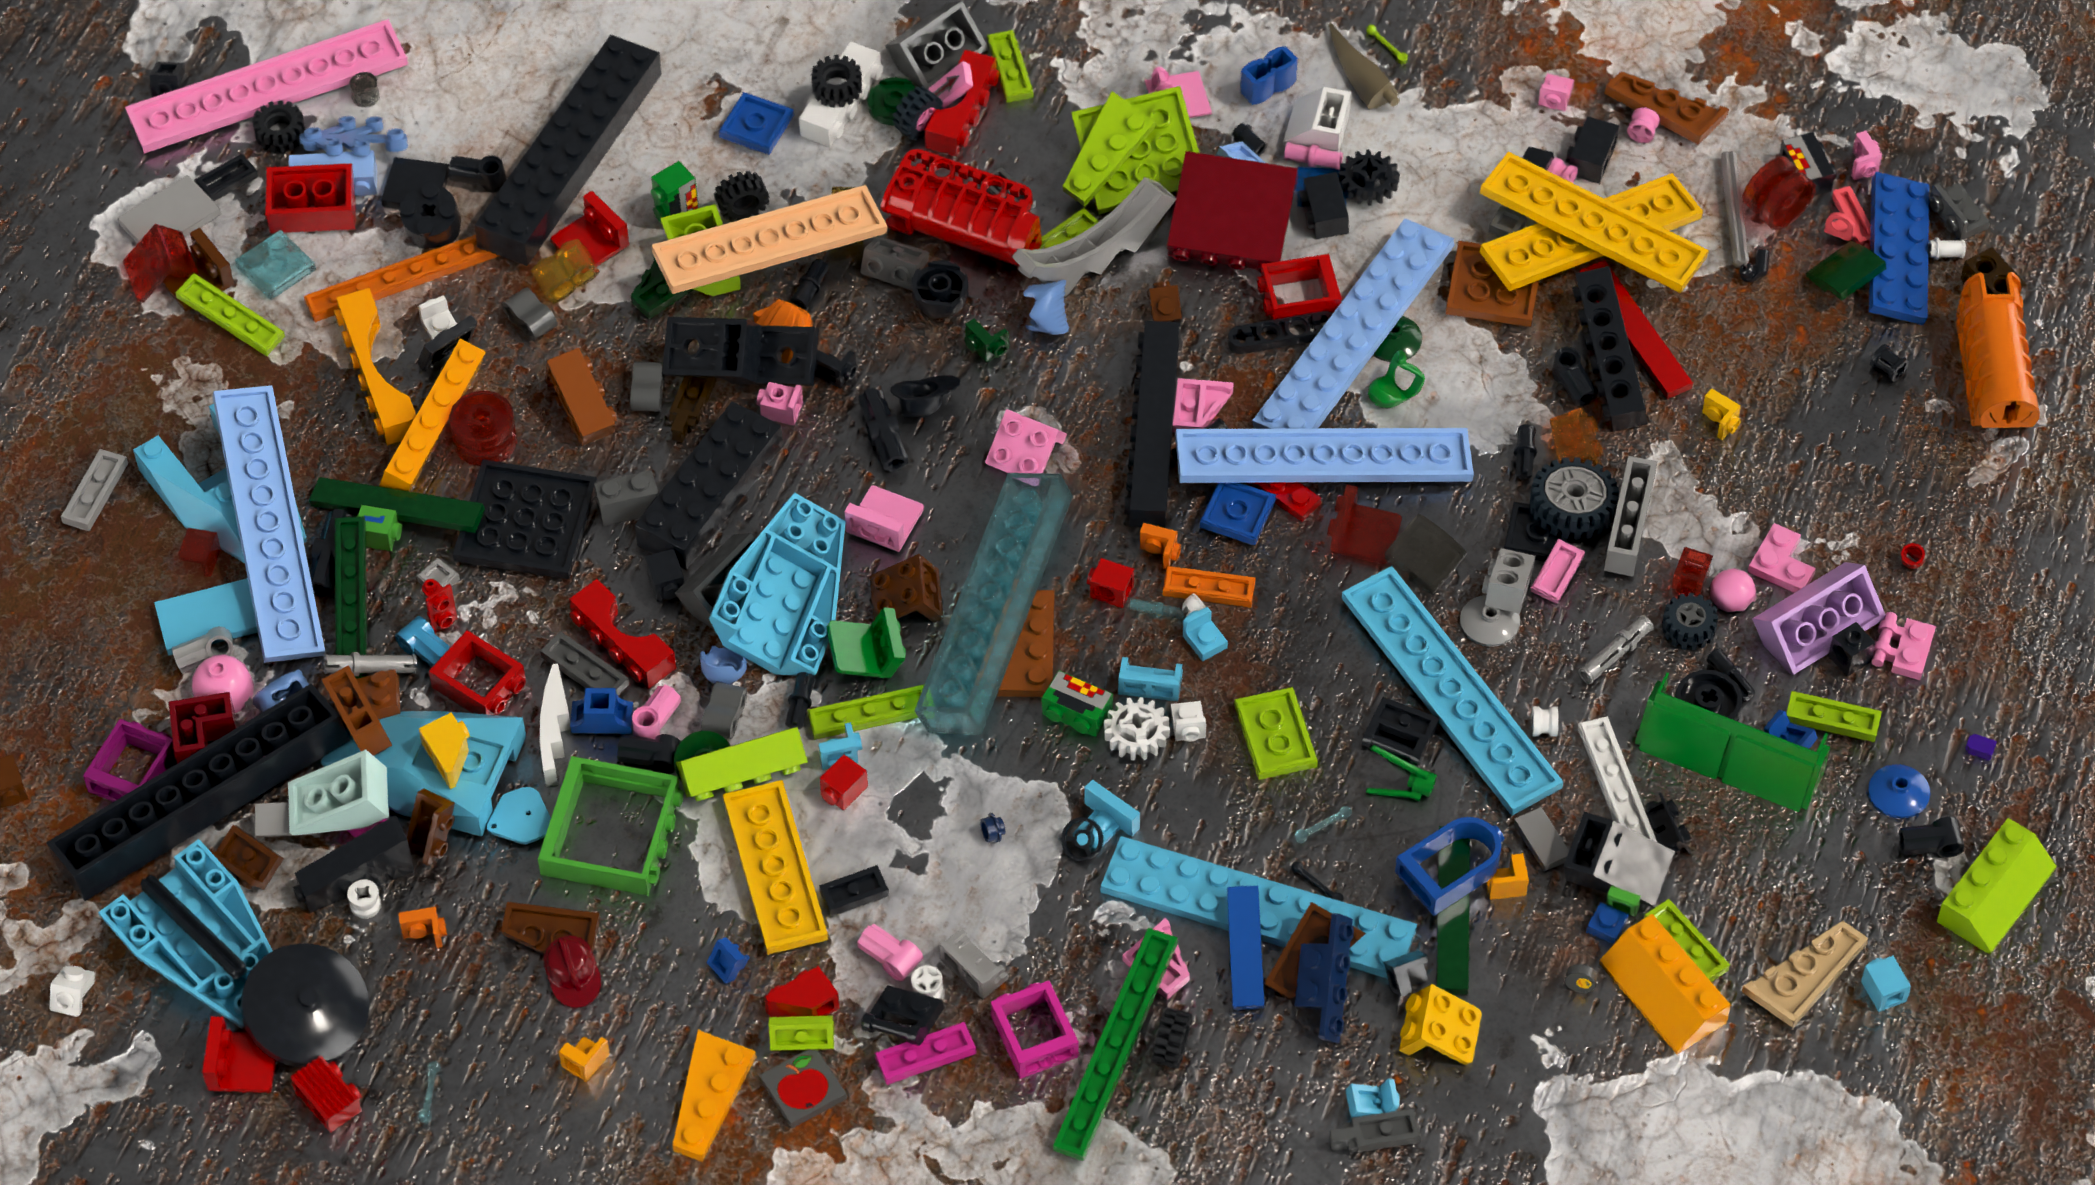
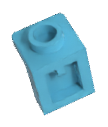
M1208 607L1200 611L1191 612L1183 620V637L1202 662L1228 648V641L1211 621L1212 611Z
M851 722L845 723L846 738H834L818 743L822 770L829 769L843 754L858 763L857 751L862 750V742L859 732H853Z

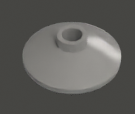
M1486 595L1470 600L1463 607L1460 615V626L1467 638L1482 646L1496 647L1508 643L1516 636L1520 627L1519 613L1485 606Z

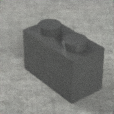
M652 470L594 483L597 506L603 526L641 518L658 496Z

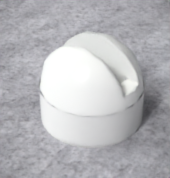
M1193 593L1183 602L1182 611L1187 613V617L1191 612L1200 611L1206 608V606Z

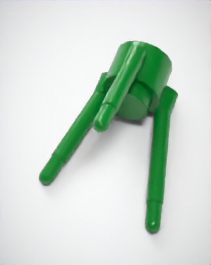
M1375 745L1371 747L1372 751L1411 772L1407 786L1412 788V791L1367 788V794L1405 797L1420 801L1422 795L1430 797L1437 774L1418 768Z

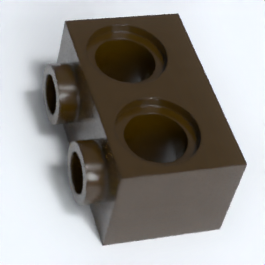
M1993 247L1964 262L1960 278L1963 284L1968 278L1980 272L1984 274L1987 294H2008L2006 278L2009 272H2013L2021 281L2020 296H2022L2024 302L2028 285Z

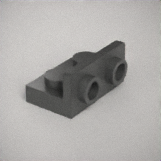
M1939 183L1932 186L1929 198L1930 207L1940 215L1945 222L1946 228L1953 232L1958 240H1964L1989 229L1990 221L1960 183L1945 189Z
M876 236L864 248L861 274L912 290L911 279L917 269L920 268L921 270L928 263L929 252Z

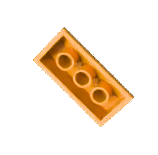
M1653 914L1628 928L1599 960V964L1676 1055L1727 1024L1731 1004Z

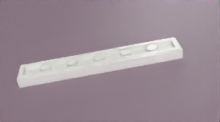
M1608 716L1579 723L1578 731L1613 820L1657 842Z

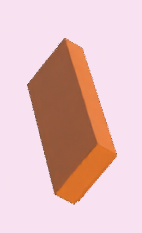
M1167 566L1163 596L1186 599L1194 593L1204 602L1251 608L1256 577Z

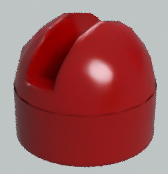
M1910 543L1903 547L1901 561L1906 568L1918 569L1923 565L1925 551L1921 545ZM1909 554V556L1912 557V558H1913L1914 560H1916L1917 562L1912 561L1911 559H1909L1908 557H1906V555Z

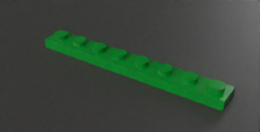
M1151 928L1147 929L1054 1142L1053 1150L1055 1152L1084 1162L1177 947L1178 937Z

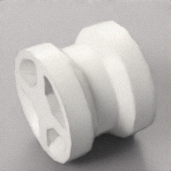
M1539 706L1532 707V737H1539L1541 734L1557 737V706H1551L1549 709H1541Z
M366 879L358 880L349 887L347 897L350 902V909L356 917L369 919L380 911L381 899L375 883ZM364 895H369L368 897H365V898H359V897L364 896Z
M930 965L918 967L911 976L912 992L941 999L943 995V977L941 972L936 967Z

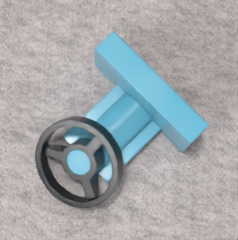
M1092 779L1084 787V804L1093 809L1094 812L1088 818L1080 817L1068 822L1061 835V844L1063 850L1070 858L1077 861L1091 860L1099 854L1102 847L1119 829L1133 837L1140 829V812ZM1084 821L1073 832V836H1067L1068 830L1073 824ZM1066 841H1074L1078 848L1085 849L1087 857L1080 858L1072 854Z

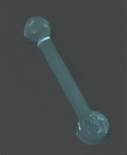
M1343 806L1340 812L1307 830H1297L1295 833L1296 841L1304 843L1307 841V836L1342 817H1350L1352 814L1351 808Z
M432 1061L428 1065L430 1076L424 1108L418 1114L420 1122L424 1124L429 1123L432 1119L430 1105L436 1073L441 1068L437 1061Z

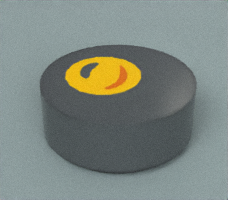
M1583 964L1572 965L1567 969L1565 984L1573 991L1588 993L1596 988L1598 974L1590 966Z

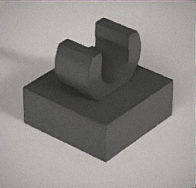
M1501 205L1489 225V232L1499 238L1521 230L1527 222V217Z

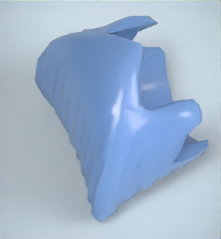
M1066 280L1048 282L1046 284H1033L1024 291L1023 295L1025 297H1035V303L1029 313V316L1032 318L1030 324L1033 326L1025 325L1027 330L1053 335L1068 332L1069 326L1064 308Z
M301 670L287 673L258 691L253 697V705L264 712L306 687L309 683Z

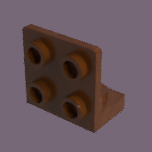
M200 227L190 232L193 244L190 246L191 253L156 271L157 278L184 311L192 308L177 299L176 292L193 273L221 291L234 285L229 262Z
M917 554L870 576L873 621L883 607L894 608L897 619L916 610L933 623L944 619L939 569L922 555Z

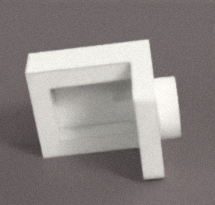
M65 966L50 983V1010L78 1017L82 1012V998L95 983V972L83 970L79 966Z

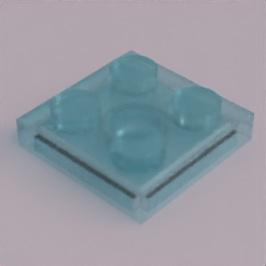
M281 230L235 259L236 267L270 300L316 271L315 262Z

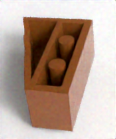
M576 348L547 360L545 382L548 387L554 386L558 395L555 397V400L559 406L563 405L570 427L581 446L613 434L617 417L612 406L607 407L603 399L605 391L599 380L595 381L591 374L593 366L587 355L583 356L580 348Z

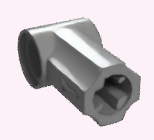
M213 627L203 636L172 647L176 664L181 673L197 668L205 659L214 655L231 656L233 653V638L230 631L225 627ZM217 639H223L227 642V645L220 649L213 647L211 644Z

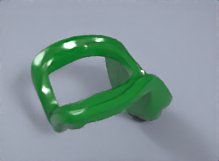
M1398 350L1394 354L1387 374L1373 380L1368 388L1369 399L1378 407L1393 408L1416 396L1424 385V374L1418 367L1406 362L1407 357L1404 351ZM1398 366L1415 374L1412 384L1406 390H1402L1395 381V372Z

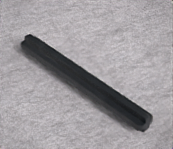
M148 875L145 879H142L140 883L142 890L233 979H240L242 975L246 974V964L154 875Z

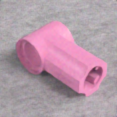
M666 684L658 686L645 705L633 712V736L655 739L656 736L660 735V730L681 703V696L674 688Z
M875 924L872 926L868 925L857 942L859 949L880 962L884 970L893 979L900 982L904 981L923 960V954L915 944L905 939L900 942Z

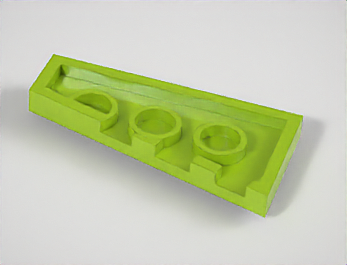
M1111 91L1063 184V192L1083 206H1086L1154 130L1156 121Z

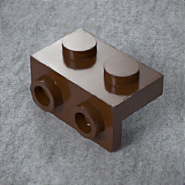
M423 788L416 795L407 840L410 848L424 854L422 863L428 866L437 859H441L447 851L448 842H446L448 831L454 823V816L452 814L455 803Z
M232 825L217 850L209 848L210 852L228 872L231 871L237 875L236 880L238 883L250 890L253 886L264 890L284 860L282 856L236 825Z

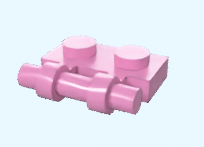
M1887 612L1884 620L1880 622L1878 627L1880 635L1875 643L1871 662L1876 667L1883 666L1885 660L1893 662L1892 673L1921 680L1936 626L1907 618L1905 626L1900 627L1896 624L1897 615L1893 612ZM1891 639L1900 641L1898 649L1892 648L1889 645Z

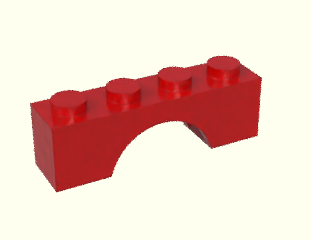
M966 49L958 64L962 61L970 64L973 87L964 93L965 98L956 106L935 110L925 129V145L927 149L955 157L958 156L962 147L967 146L970 138V129L972 126L976 127L980 117V109L982 106L985 107L990 96L989 90L991 86H996L1000 71L996 70L995 57Z
M595 579L569 598L571 609L569 615L572 621L578 627L583 626L597 645L600 646L602 644L617 664L622 663L634 681H641L650 689L676 669L674 651L655 633L642 637L629 636L620 632L613 625L618 615L616 596L598 579Z

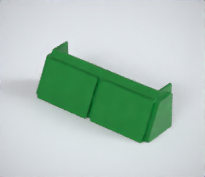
M1666 672L1662 682L1657 680L1647 701L1635 741L1636 744L1640 745V751L1712 779L1720 777L1724 784L1799 812L1801 808L1808 809L1825 772L1830 746L1826 745L1827 733H1825L1816 752L1667 695L1668 672Z

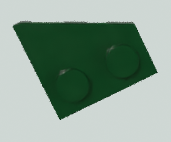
M654 257V262L650 269L645 270L641 277V283L636 285L632 292L631 303L650 320L694 289L672 294Z

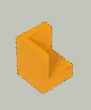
M1523 853L1512 854L1509 867L1497 869L1495 875L1486 882L1490 900L1527 895L1529 878Z
M583 1037L575 1047L566 1042L559 1050L561 1067L585 1082H588L610 1055L608 1041L603 1037L597 1043L587 1037Z

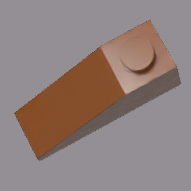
M349 665L322 679L360 752L367 750L374 756L392 746Z

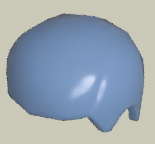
M712 646L708 654H705L704 651L700 652L702 674L711 683L715 684L718 681L732 684L739 680L747 670L746 658L726 647L718 648Z

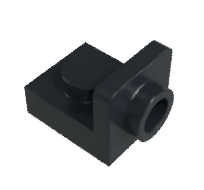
M156 62L150 73L151 98L180 89L179 83L185 74L184 62Z
M817 349L815 377L840 389L847 380L850 381L854 378L858 368L855 352L850 350L840 361L834 355L826 354Z

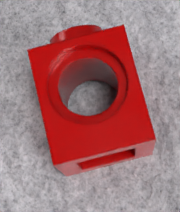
M1101 558L1097 567H1092L1087 577V585H1090V598L1124 608L1134 587V568Z

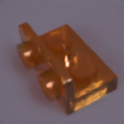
M1580 407L1549 419L1560 464L1562 458L1569 457L1570 462H1573L1574 457L1581 458L1580 463H1585L1586 459L1593 461L1594 467L1597 464L1602 465L1600 457L1604 456L1601 443L1595 436V433L1599 430L1593 416L1589 417L1584 409Z

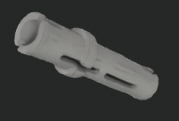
M1640 615L1625 630H1619L1615 634L1616 638L1598 652L1582 668L1578 669L1580 678L1590 685L1627 651L1632 652L1637 647V643L1654 629L1650 619Z
M351 652V655L325 654L323 661H326V663H323L324 674L335 673L348 665L354 676H359L360 673H376L396 669L397 673L415 674L417 667H414V665H417L415 654L360 655L358 652Z

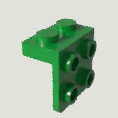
M883 607L872 624L831 620L826 627L835 670L840 674L891 678L905 660L906 650L902 645L900 623L897 621L894 608Z

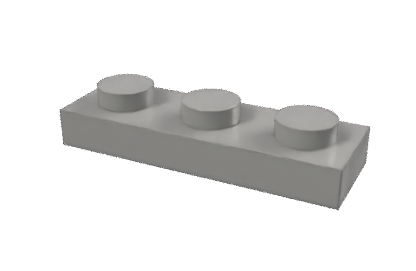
M99 449L61 515L63 524L86 531L91 530L128 465L126 456Z

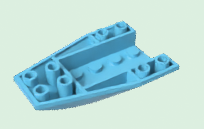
M795 492L726 576L709 617L724 647L775 675L796 676L800 672H806V676L809 674L816 675L829 643L826 627L831 620L836 621L845 520Z
M198 839L174 856L176 868L159 879V881L246 964L247 972L240 979H233L144 891L131 901L122 894L100 910L98 914L137 959L240 1028H243L244 1023L241 1015L243 987L253 967L273 950L238 881Z

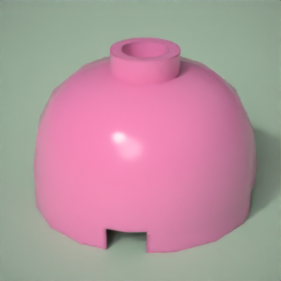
M214 655L205 659L196 668L192 676L193 697L230 692L235 713L245 707V702L248 701L249 697L252 698L254 694L253 680L247 667L237 658L228 655Z

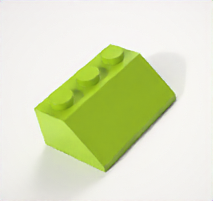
M716 204L661 218L667 240L723 225ZM740 275L693 289L710 296L741 290Z

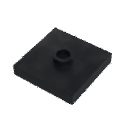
M472 315L450 329L443 330L433 340L424 345L417 361L422 371L429 369L449 356L460 338L468 343L470 342L477 326V321Z

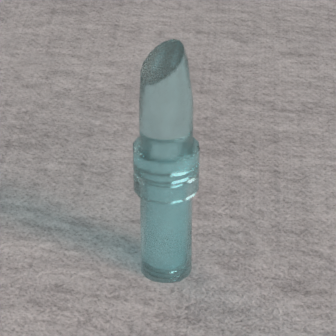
M1131 598L1129 610L1148 613L1156 617L1186 618L1179 607L1165 605L1157 601L1149 602Z

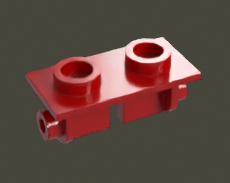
M427 579L422 585V591L427 596L425 602L430 625L434 632L437 633L442 629L450 627L458 617L451 584L449 583L442 587L436 580Z

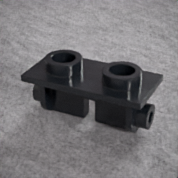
M1659 792L1658 794L1662 801L1647 803L1645 811L1655 832L1664 827L1666 828V830L1656 834L1659 843L1674 850V858L1679 856L1680 850L1684 848L1690 855L1693 854L1688 844L1693 841L1685 824L1680 826L1676 819L1681 814L1674 800L1667 801L1664 795Z

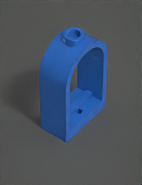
M1475 817L1458 818L1398 855L1395 873L1430 913L1435 916L1489 881L1495 875L1499 866L1501 842L1504 841L1503 833L1496 825H1491L1482 819ZM1459 839H1475L1488 847L1492 856L1487 861L1443 889L1419 865L1427 858Z

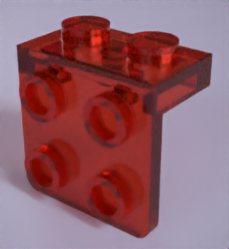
M1347 485L1344 495H1338L1336 500L1335 512L1338 513L1337 518H1331L1327 535L1332 536L1331 552L1381 564L1389 563L1400 529L1401 515L1358 505V487Z

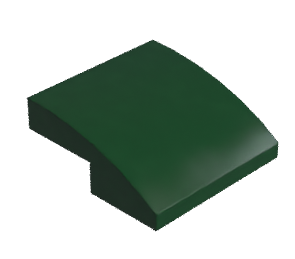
M1849 241L1806 272V276L1824 292L1830 290L1842 301L1886 270V263L1866 247Z

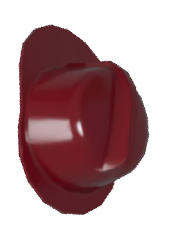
M572 935L563 936L553 941L546 949L543 959L544 968L555 997L568 1007L579 1008L587 1006L595 1000L601 988V976L592 949L585 940Z

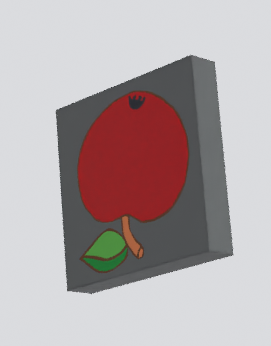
M817 1049L806 1050L759 1075L761 1083L791 1129L847 1099L846 1092Z

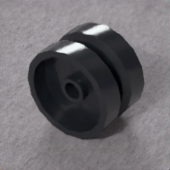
M1699 670L1688 674L1680 681L1675 692V698L1739 722V715L1742 709V693L1737 683L1728 675L1716 670Z

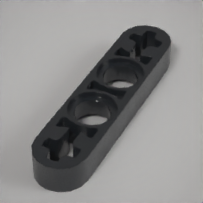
M1319 311L1239 325L1230 330L1228 334V347L1236 354H1247L1310 343L1322 329L1323 325L1321 323L1327 322L1333 313ZM1310 324H1312V329H1314L1312 332L1310 331ZM1293 326H1300L1305 332L1295 335L1289 329ZM1265 331H1272L1277 337L1267 340L1261 334ZM1252 334H1256V341H1254ZM1242 337L1245 343H1240L1239 339L1237 338Z

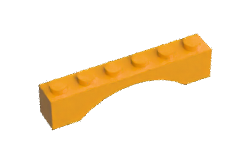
M370 288L336 297L338 309L334 310L335 318L339 327L344 325L345 331H342V337L346 348L352 347L353 352L349 353L354 370L360 369L361 374L357 375L362 392L368 391L369 396L365 397L370 414L376 413L377 418L373 419L378 436L384 435L387 445L401 442L416 417V413L410 396L398 391L387 383L378 373L372 362V348L381 325Z
M461 338L459 339L385 469L379 487L403 491L412 490L444 427L478 373L486 351Z

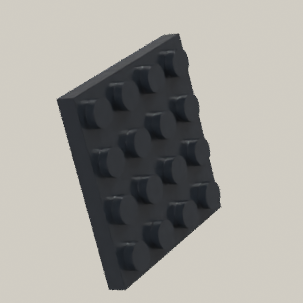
M483 459L470 501L483 503L485 511L475 533L459 532L453 551V560L467 564L570 579L594 499V483L598 482L597 477Z

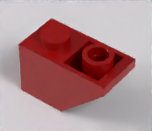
M819 966L800 972L794 980L785 985L774 987L764 996L766 1012L771 1017L828 1016L840 1009L839 993Z

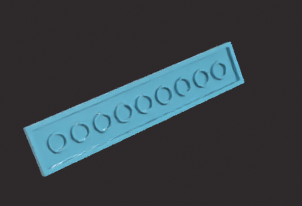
M1393 566L1342 592V600L1432 715L1439 718V724L1511 816L1563 788V781Z
M1120 836L1100 886V893L1229 931L1227 887L1258 885L1261 941L1284 948L1308 906L1313 902L1332 914L1339 913L1352 918V925L1366 933L1350 948V968L1387 979L1388 976L1384 962L1408 954L1417 930L1416 923Z

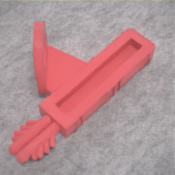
M1850 186L1834 190L1832 199L1839 212L1831 213L1828 216L1824 232L1846 241L1853 239L1856 243L1870 250L1871 224L1856 198L1854 190Z

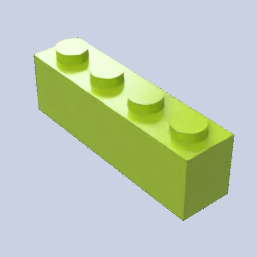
M794 727L678 761L676 764L686 798L695 796L696 801L713 797V790L724 787L725 793L743 788V781L753 779L754 784L771 780V773L782 770L783 775L801 771L800 764L807 763L808 761L798 727Z

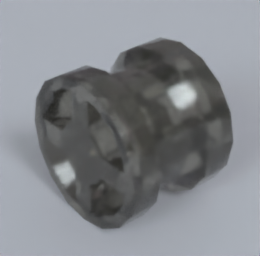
M360 72L351 78L350 89L354 104L363 108L375 105L380 99L376 77L372 73Z

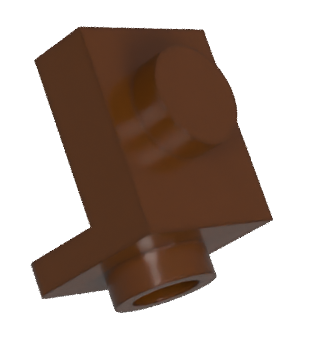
M1170 281L1153 283V288H1149L1147 291L1152 321L1171 322L1182 320L1178 285L1170 286Z

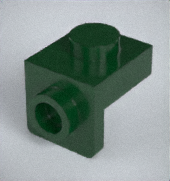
M973 318L965 323L964 341L972 352L976 351L987 363L995 357H1001L1009 349V332L1003 329L991 336Z

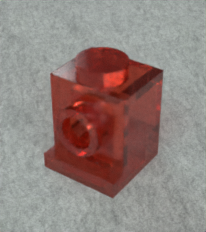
M1684 547L1673 576L1671 588L1676 589L1678 594L1684 593L1685 597L1688 596V593H1694L1696 596L1701 595L1707 577L1710 574L1713 555Z

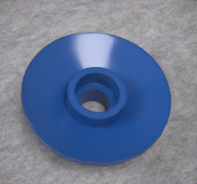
M1893 764L1882 767L1873 774L1869 782L1868 794L1872 804L1880 812L1893 818L1903 819L1914 817L1926 808L1930 799V787L1925 777L1914 768Z

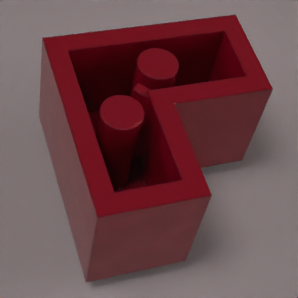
M230 692L168 702L174 754L177 764L208 746V741L218 740L237 728Z

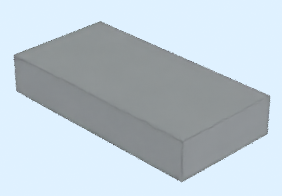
M1542 807L1514 819V826L1544 872L1565 863L1569 849Z

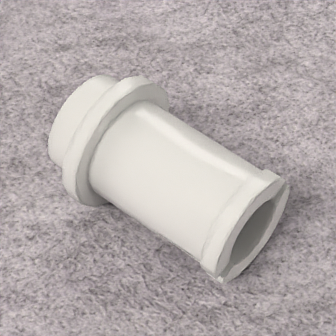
M1936 237L1928 242V256L1933 257L1934 260H1939L1940 257H1965L1966 245L1964 240H1940L1939 237Z

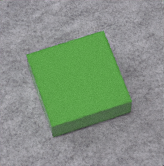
M1611 886L1607 895V905L1634 917L1638 913L1641 896Z

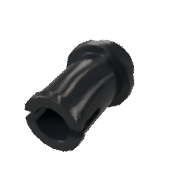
M1240 123L1232 132L1236 143L1242 141L1258 156H1261L1267 149V143L1263 142L1252 131V127L1249 124Z

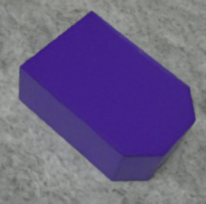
M1973 734L1969 736L1965 749L1970 755L1991 761L1997 741Z

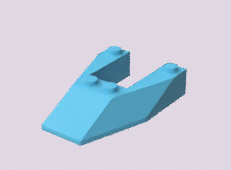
M213 403L209 406L213 426L219 433ZM159 435L133 449L138 470L182 525L245 563L227 469L224 468L198 484ZM297 508L303 542L305 543L307 542V537Z

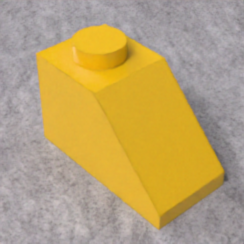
M451 712L418 728L422 746L450 790L457 785L469 752L467 738L470 737L463 721L458 722Z

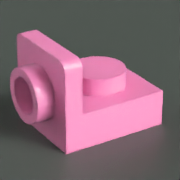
M1547 73L1544 84L1540 88L1538 105L1566 111L1574 79Z

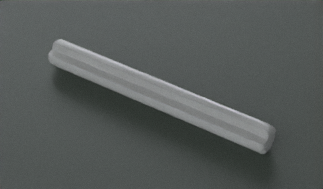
M1725 151L1721 154L1720 160L1732 262L1736 268L1741 267L1743 264L1747 267L1749 256L1737 156L1733 151Z

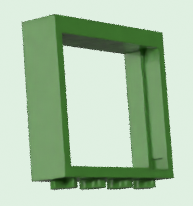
M571 756L539 853L540 875L648 896L652 884L656 885L659 879L660 858L664 859L667 853L668 832L672 833L675 827V808L681 807L684 790H680L679 777ZM583 782L665 797L642 873L559 858Z

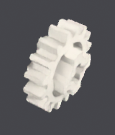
M1140 697L1137 703H1133L1131 698H1127V705L1125 706L1117 702L1116 711L1109 710L1108 719L1104 720L1105 741H1110V749L1115 750L1119 748L1120 757L1129 753L1131 760H1135L1136 755L1140 754L1143 760H1146L1148 752L1155 756L1158 755V746L1165 748L1166 738L1170 737L1169 717L1164 716V708L1161 707L1155 710V701L1152 700L1146 705L1144 704L1143 697Z

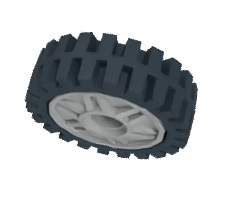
M1569 457L1562 458L1561 464L1557 459L1553 460L1550 466L1548 464L1542 466L1541 471L1538 470L1533 479L1530 492L1531 514H1534V519L1537 522L1541 520V527L1544 530L1551 527L1550 533L1555 536L1562 532V537L1568 539L1569 534H1573L1574 540H1581L1582 534H1584L1586 539L1592 538L1593 533L1597 536L1603 533V529L1607 530L1611 522L1613 523L1619 500L1617 481L1615 478H1611V473L1608 470L1603 472L1602 465L1597 464L1595 467H1592L1593 461L1586 459L1585 463H1580L1581 458L1574 457L1573 462H1570Z

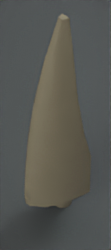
M1330 22L1328 26L1339 61L1347 78L1360 99L1366 104V107L1368 109H1375L1386 103H1389L1392 107L1396 106L1400 99L1391 81L1377 64L1366 58L1349 44Z

